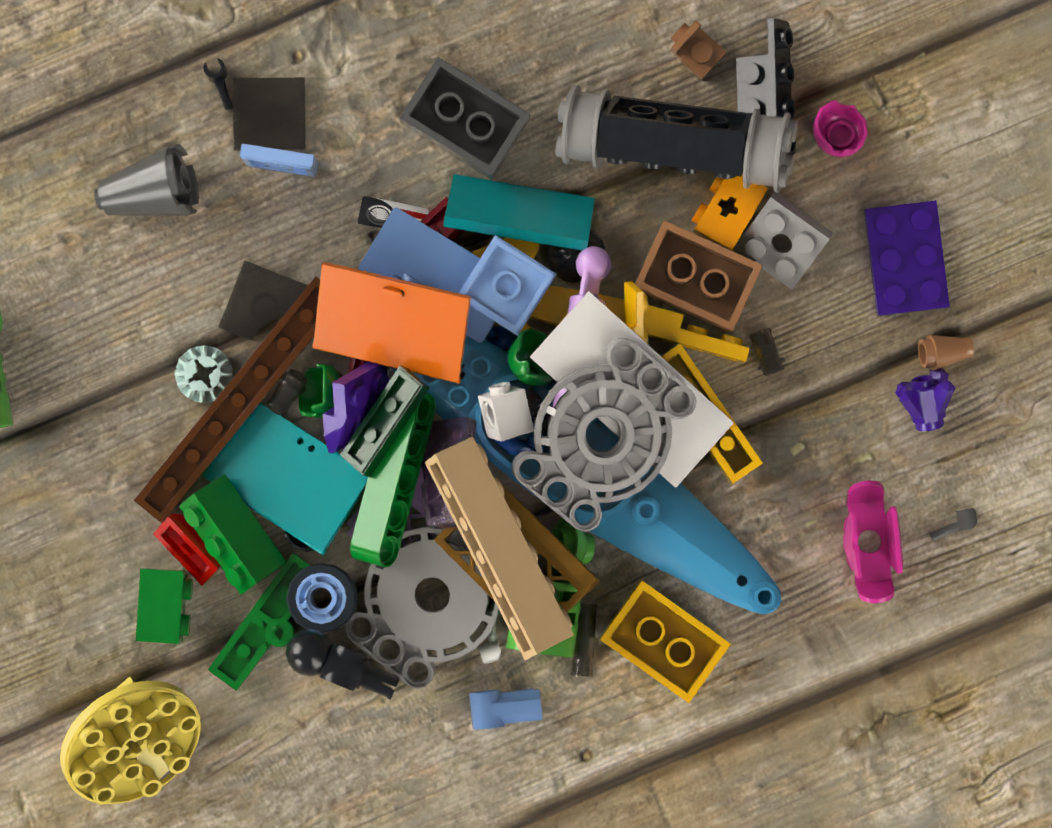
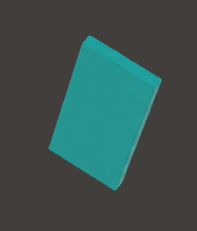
M454 174L443 226L583 251L588 246L595 198Z

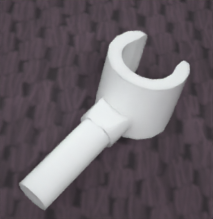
M496 623L488 634L489 643L478 646L484 664L498 661L501 657V650L496 635Z

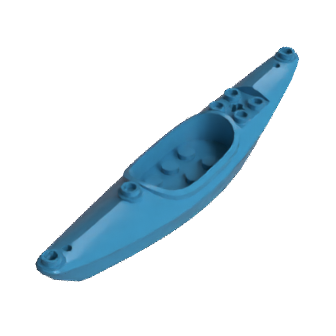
M466 335L462 361L464 368L461 370L465 373V376L459 384L417 373L413 374L430 387L427 394L434 396L436 401L435 413L465 440L473 436L476 443L483 447L491 463L529 491L513 475L511 468L515 456L509 454L491 438L487 437L478 395L490 392V386L502 382H510L511 386L525 389L534 428L540 405L549 391L556 385V382L553 381L541 387L523 383L517 379L509 367L507 360L508 352L485 339L479 343ZM548 413L545 414L542 423L541 436L547 435V424L550 418ZM598 418L594 419L586 430L587 443L597 451L611 449L619 439ZM534 431L517 437L526 441L528 435L534 433ZM548 446L543 448V452L549 453ZM527 459L522 462L519 470L521 476L524 478L534 477L539 471L538 462L535 459ZM652 466L640 480H642L648 473H650L651 469L653 468ZM658 473L656 478L643 490L627 499L611 503H599L602 518L599 525L590 531L591 533L636 558L728 603L763 615L773 613L779 607L782 601L781 591L773 579L739 540L682 483L675 488ZM554 482L547 489L548 498L552 501L561 500L566 494V485L563 482ZM632 484L624 489L613 491V494L623 492L634 485ZM596 492L597 496H603V492ZM589 504L580 505L575 511V520L579 523L590 521L594 513L593 507Z

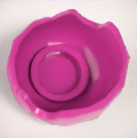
M833 100L821 107L813 122V137L817 146L831 156L849 157L863 147L868 135L866 120L857 111V108L854 105L840 104L838 100Z

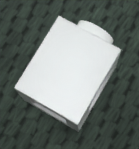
M502 382L490 386V392L478 395L488 438L505 441L534 431L525 389L511 386L510 382Z

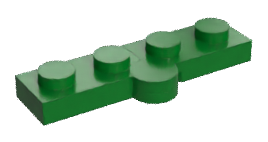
M295 553L291 554L286 561L287 563L283 565L208 668L209 672L235 691H238L271 645L275 647L288 645V642L294 635L293 624L289 621L292 615L289 612L287 603L288 588L297 573L307 566H311Z

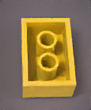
M641 579L599 637L606 645L688 703L693 699L731 645V643Z

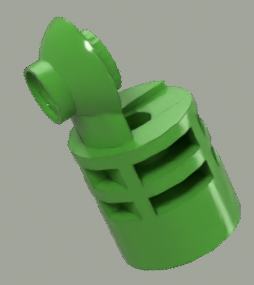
M561 518L556 523L552 533L584 565L588 564L592 560L595 551L593 535L574 528L565 519ZM552 566L553 576H563ZM553 580L554 597L557 602H567L578 591L568 580ZM581 600L567 613L571 619V630L574 636L539 654L574 657ZM508 629L506 648L519 650Z

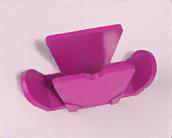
M872 480L861 481L853 484L848 489V516L844 520L843 548L847 563L855 575V585L859 598L868 603H883L889 601L894 596L890 565L897 574L903 573L904 561L899 515L896 506L890 507L885 515L884 487L880 482ZM866 530H873L880 536V547L873 553L862 551L858 545L860 534Z

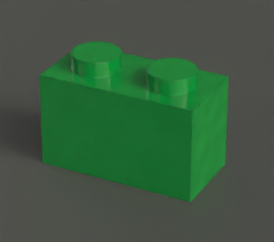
M153 568L140 569L136 641L180 644L183 643V636H189L191 615L185 614L186 600H192L193 579L187 578L188 571Z

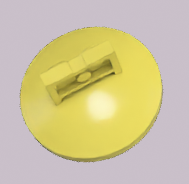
M129 677L116 689L104 694L91 703L73 722L61 748L60 761L62 772L71 788L78 795L100 805L130 802L144 796L153 797L177 774L182 773L188 768L189 760L196 749L200 737L201 721L198 710L190 697L173 684L161 681L136 682ZM168 771H171V773H170L168 776H166L165 778H163V779L160 781V779H161Z

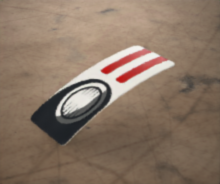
M364 196L361 202L358 224L382 228L393 208H399L421 221L429 213V210Z

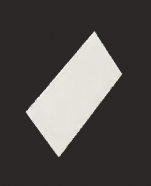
M588 291L534 351L530 358L553 379L559 382L563 377L580 368L597 364L609 365L606 357L609 344L621 337L628 338L637 343L690 388L697 400L696 408L686 418H670L672 424L671 447L666 462L659 471L676 488L734 422ZM623 345L616 350L615 361L617 364L626 365L632 361L634 352L631 346ZM651 368L644 372L642 383L646 388H653L659 384L661 379L659 370ZM603 371L605 377L612 378L611 372ZM594 373L586 374L572 382L574 385H577L584 380L593 379L595 376ZM678 391L671 395L669 405L672 410L679 411L685 408L688 401L686 393ZM604 416L598 418L618 437L620 436L619 425L614 419ZM659 417L660 423H664L663 417ZM664 433L661 434V446L658 455H660L664 443Z

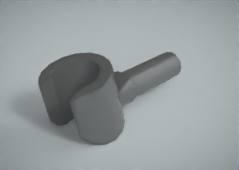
M970 508L956 511L958 522L951 523L929 533L932 541L953 532L974 528L977 524L975 509Z

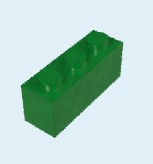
M225 474L193 493L179 506L184 513L187 523L196 530L203 540L208 553L217 560L224 570L227 580L237 589L240 595L287 563Z

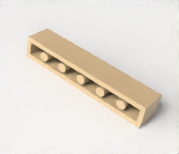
M472 436L434 454L425 461V464L524 660H527L574 636L571 630L572 623L567 612L564 609H560L554 597L555 589L551 580L543 575L537 563L538 555L536 550L530 543L526 542L520 530V519L515 511L510 510L504 498V488L497 477H493L487 465L488 458L485 450L480 444L476 443Z

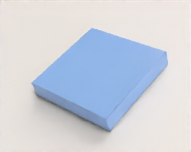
M241 144L240 157L247 167L312 177L317 176L319 163L312 154Z
M495 235L459 293L471 296V307L518 336L557 274Z

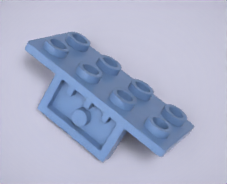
M393 208L358 268L366 272L459 293L480 258L401 209ZM470 306L466 335L481 343L495 321Z

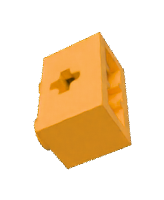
M743 173L741 176H736L732 179L716 177L709 189L715 193L709 205L701 203L691 220L697 224L693 233L731 251L768 190L767 187L757 184H751L749 189L744 188ZM730 200L734 203L732 210L736 212V215L729 213L725 218L720 215L722 208L718 203L725 204Z

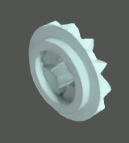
M207 345L193 347L179 358L174 372L180 391L187 398L200 403L215 401L233 378L232 366L227 356L219 349ZM198 360L205 368L218 367L209 375L211 388L202 380L190 382V379L194 378V375L198 373V365L195 361Z

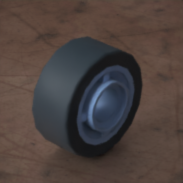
M324 563L307 566L297 573L289 585L287 594L289 612L296 623L307 630H317L321 633L337 630L348 623L356 611L358 601L356 585L349 574L338 566ZM321 587L329 590L332 597L330 605L324 609L316 606L313 599L314 593Z

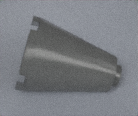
M180 144L170 145L100 180L98 189L94 191L97 207L100 210H104L107 215L188 216L196 214L197 210L192 208V205L199 204L198 183L193 165L186 166L182 156L188 155L186 150Z

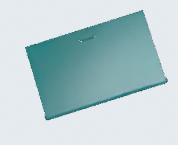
M262 403L258 405L202 474L210 482L225 474L248 507L321 555L326 553L330 543L363 494L368 479L367 476L358 472L338 452L329 453L327 445Z

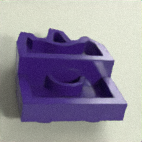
M366 362L332 382L334 407L323 413L324 437L329 453H335L345 448L389 382L387 366Z

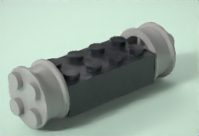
M574 85L571 91H568L566 101L562 100L559 106L558 121L563 123L562 136L559 135L557 138L555 154L556 157H562L564 164L569 165L572 160L592 162L593 167L599 169L604 158H607V161L612 164H627L628 161L642 163L643 167L649 169H662L664 166L677 167L678 171L686 174H697L700 171L714 172V176L723 179H732L736 176H741L743 173L744 188L749 189L751 184L772 186L776 193L780 192L781 187L786 188L788 177H791L794 155H788V152L791 150L792 142H795L798 121L791 120V114L787 112L782 118L761 115L760 109L756 108L753 113L615 95L611 99L609 89H604L601 94L582 92L579 85Z

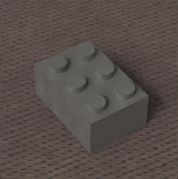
M439 57L400 116L402 125L490 180H493L530 121L529 113Z

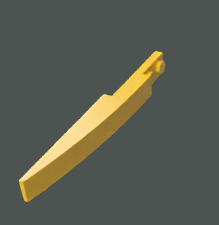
M550 285L529 319L558 326L567 316L570 297L578 294L580 290ZM598 294L606 302L605 306L625 323L624 299ZM648 305L647 313H644V326L649 338L674 345L681 343L685 348L742 364L746 362L750 348L742 346L743 339L722 334L721 340L707 336L709 330L694 325H688L687 330L680 329L684 314Z

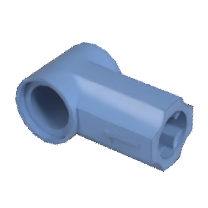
M523 689L509 692L485 690L469 693L472 729L504 727L506 723L542 720L540 689Z

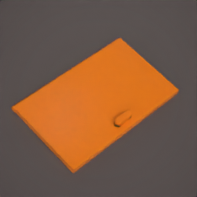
M323 262L312 347L396 369L399 366H403L413 373L459 384L461 382V369L471 296Z

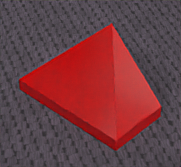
M172 513L153 533L201 586L221 567L217 560L208 553L203 540L196 530L187 523L184 515Z

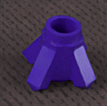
M943 368L931 370L930 375L918 376L913 378L911 382H901L897 386L895 393L910 414L911 420L915 423V428L918 431H932L944 426L943 418L946 417L945 411L956 387L948 381L949 374Z

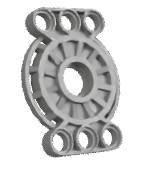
M621 337L609 344L606 352L609 365L597 364L580 368L563 377L549 391L540 405L535 420L534 444L536 451L520 452L512 462L511 469L515 478L580 531L588 532L599 525L602 518L599 503H611L627 499L643 490L656 478L666 462L671 447L672 424L670 418H686L696 408L697 400L692 390L637 343L628 338ZM623 345L631 346L634 352L632 361L626 365L617 364L615 361L616 350ZM651 368L658 369L661 375L659 384L653 388H646L642 383L644 372ZM603 371L611 372L612 378L605 377ZM594 373L595 378L584 380L577 385H574L572 382L583 375ZM566 386L568 391L559 398L554 407L550 406L556 394ZM678 391L685 392L688 398L685 408L679 411L672 410L669 405L671 395ZM548 413L550 418L547 424V435L541 436L542 423L545 414ZM602 416L610 417L619 425V439L611 449L597 451L587 443L586 430L594 419ZM659 417H663L664 423H660ZM664 433V443L660 455H658L661 446V434ZM542 445L548 446L549 453L543 452ZM527 459H535L539 464V471L532 478L522 477L519 471L522 462ZM655 462V465L651 469L650 473H648L642 480H640L649 471V469ZM554 482H563L566 485L565 496L558 501L550 500L547 495L548 487ZM632 484L634 485L623 492L613 494V491L624 489ZM596 492H603V496H597ZM583 504L591 505L594 511L592 519L586 523L577 522L574 516L576 509Z
M443 499L434 506L431 512V520L434 526H422L407 530L403 533L402 537L403 540L408 536L420 534L421 539L413 540L406 545L401 543L398 556L390 567L370 565L365 581L366 609L356 610L349 622L345 624L346 636L354 644L391 673L400 677V680L405 684L417 689L426 687L433 680L436 674L434 662H445L460 658L473 651L483 642L496 623L499 614L496 602L493 613L491 614L487 611L490 596L434 541L436 537H431L430 533H436L438 536L448 526L439 518L440 508L446 506ZM455 530L446 540L455 551H469L459 530ZM460 555L470 565V555ZM475 563V571L482 576ZM376 574L380 576L377 585V595L372 596L371 584L373 576ZM429 577L438 578L448 586L450 600L442 610L428 611L418 603L416 588L423 579ZM373 605H378L379 610H374ZM364 617L369 620L372 626L369 635L360 636L355 633L352 627L355 618ZM481 622L489 623L484 632L474 641L472 634L477 630ZM391 639L399 644L400 653L397 657L388 658L384 656L381 651V643L384 640ZM461 642H464L467 646L457 652L446 654V648L454 647ZM430 650H436L437 655H432ZM413 662L424 663L428 668V677L424 680L414 679L409 672L410 664Z

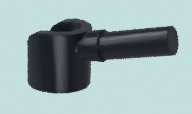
M217 58L221 66L217 74H210L206 63H204L203 70L208 80L215 83L226 111L234 107L226 88L227 69L223 61Z

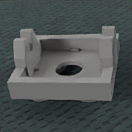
M774 192L734 249L746 258L762 264L763 270L793 290L834 233ZM777 234L788 236L792 242L791 250L779 252L774 248L772 238Z

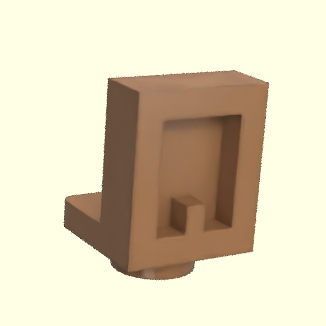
M697 20L690 27L684 23L671 37V40L675 43L671 47L670 52L701 80L727 53L701 29V24Z

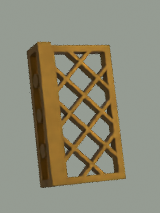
M502 484L505 493L504 498L510 510L515 511L521 522L520 530L526 542L528 541L536 549L537 555H542L547 560V577L551 580L552 584L553 580H568L578 590L567 602H557L559 606H562L560 609H564L568 613L601 581ZM453 520L434 541L493 599L483 577L475 571V561L470 551H455L446 542L452 533L458 530ZM460 555H470V565ZM552 566L563 576H553Z

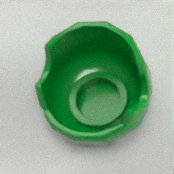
M531 328L521 331L508 350L507 360L511 371L518 380L530 386L541 387L552 383L555 379L534 362L530 356L548 336L542 331Z
M317 363L316 366L319 368H308L305 371L298 396V408L303 416L323 418V413L334 407L332 382L341 378L342 374L332 365Z

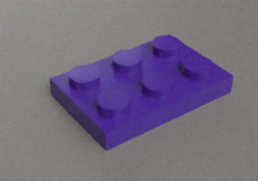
M937 200L865 209L864 216L877 316L949 308Z

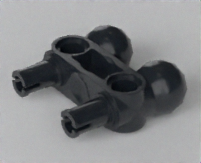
M300 630L292 636L287 645V661L295 672L309 677L319 675L320 678L351 691H354L355 688L359 689L361 686L391 700L394 693L393 688L381 684V682L396 687L400 679L396 675L369 665L370 662L367 660L368 657L335 642L332 644L324 633L317 630Z

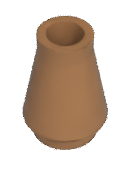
M928 335L926 339L919 340L918 357L923 368H930L933 371L964 359L973 358L974 345L970 337Z

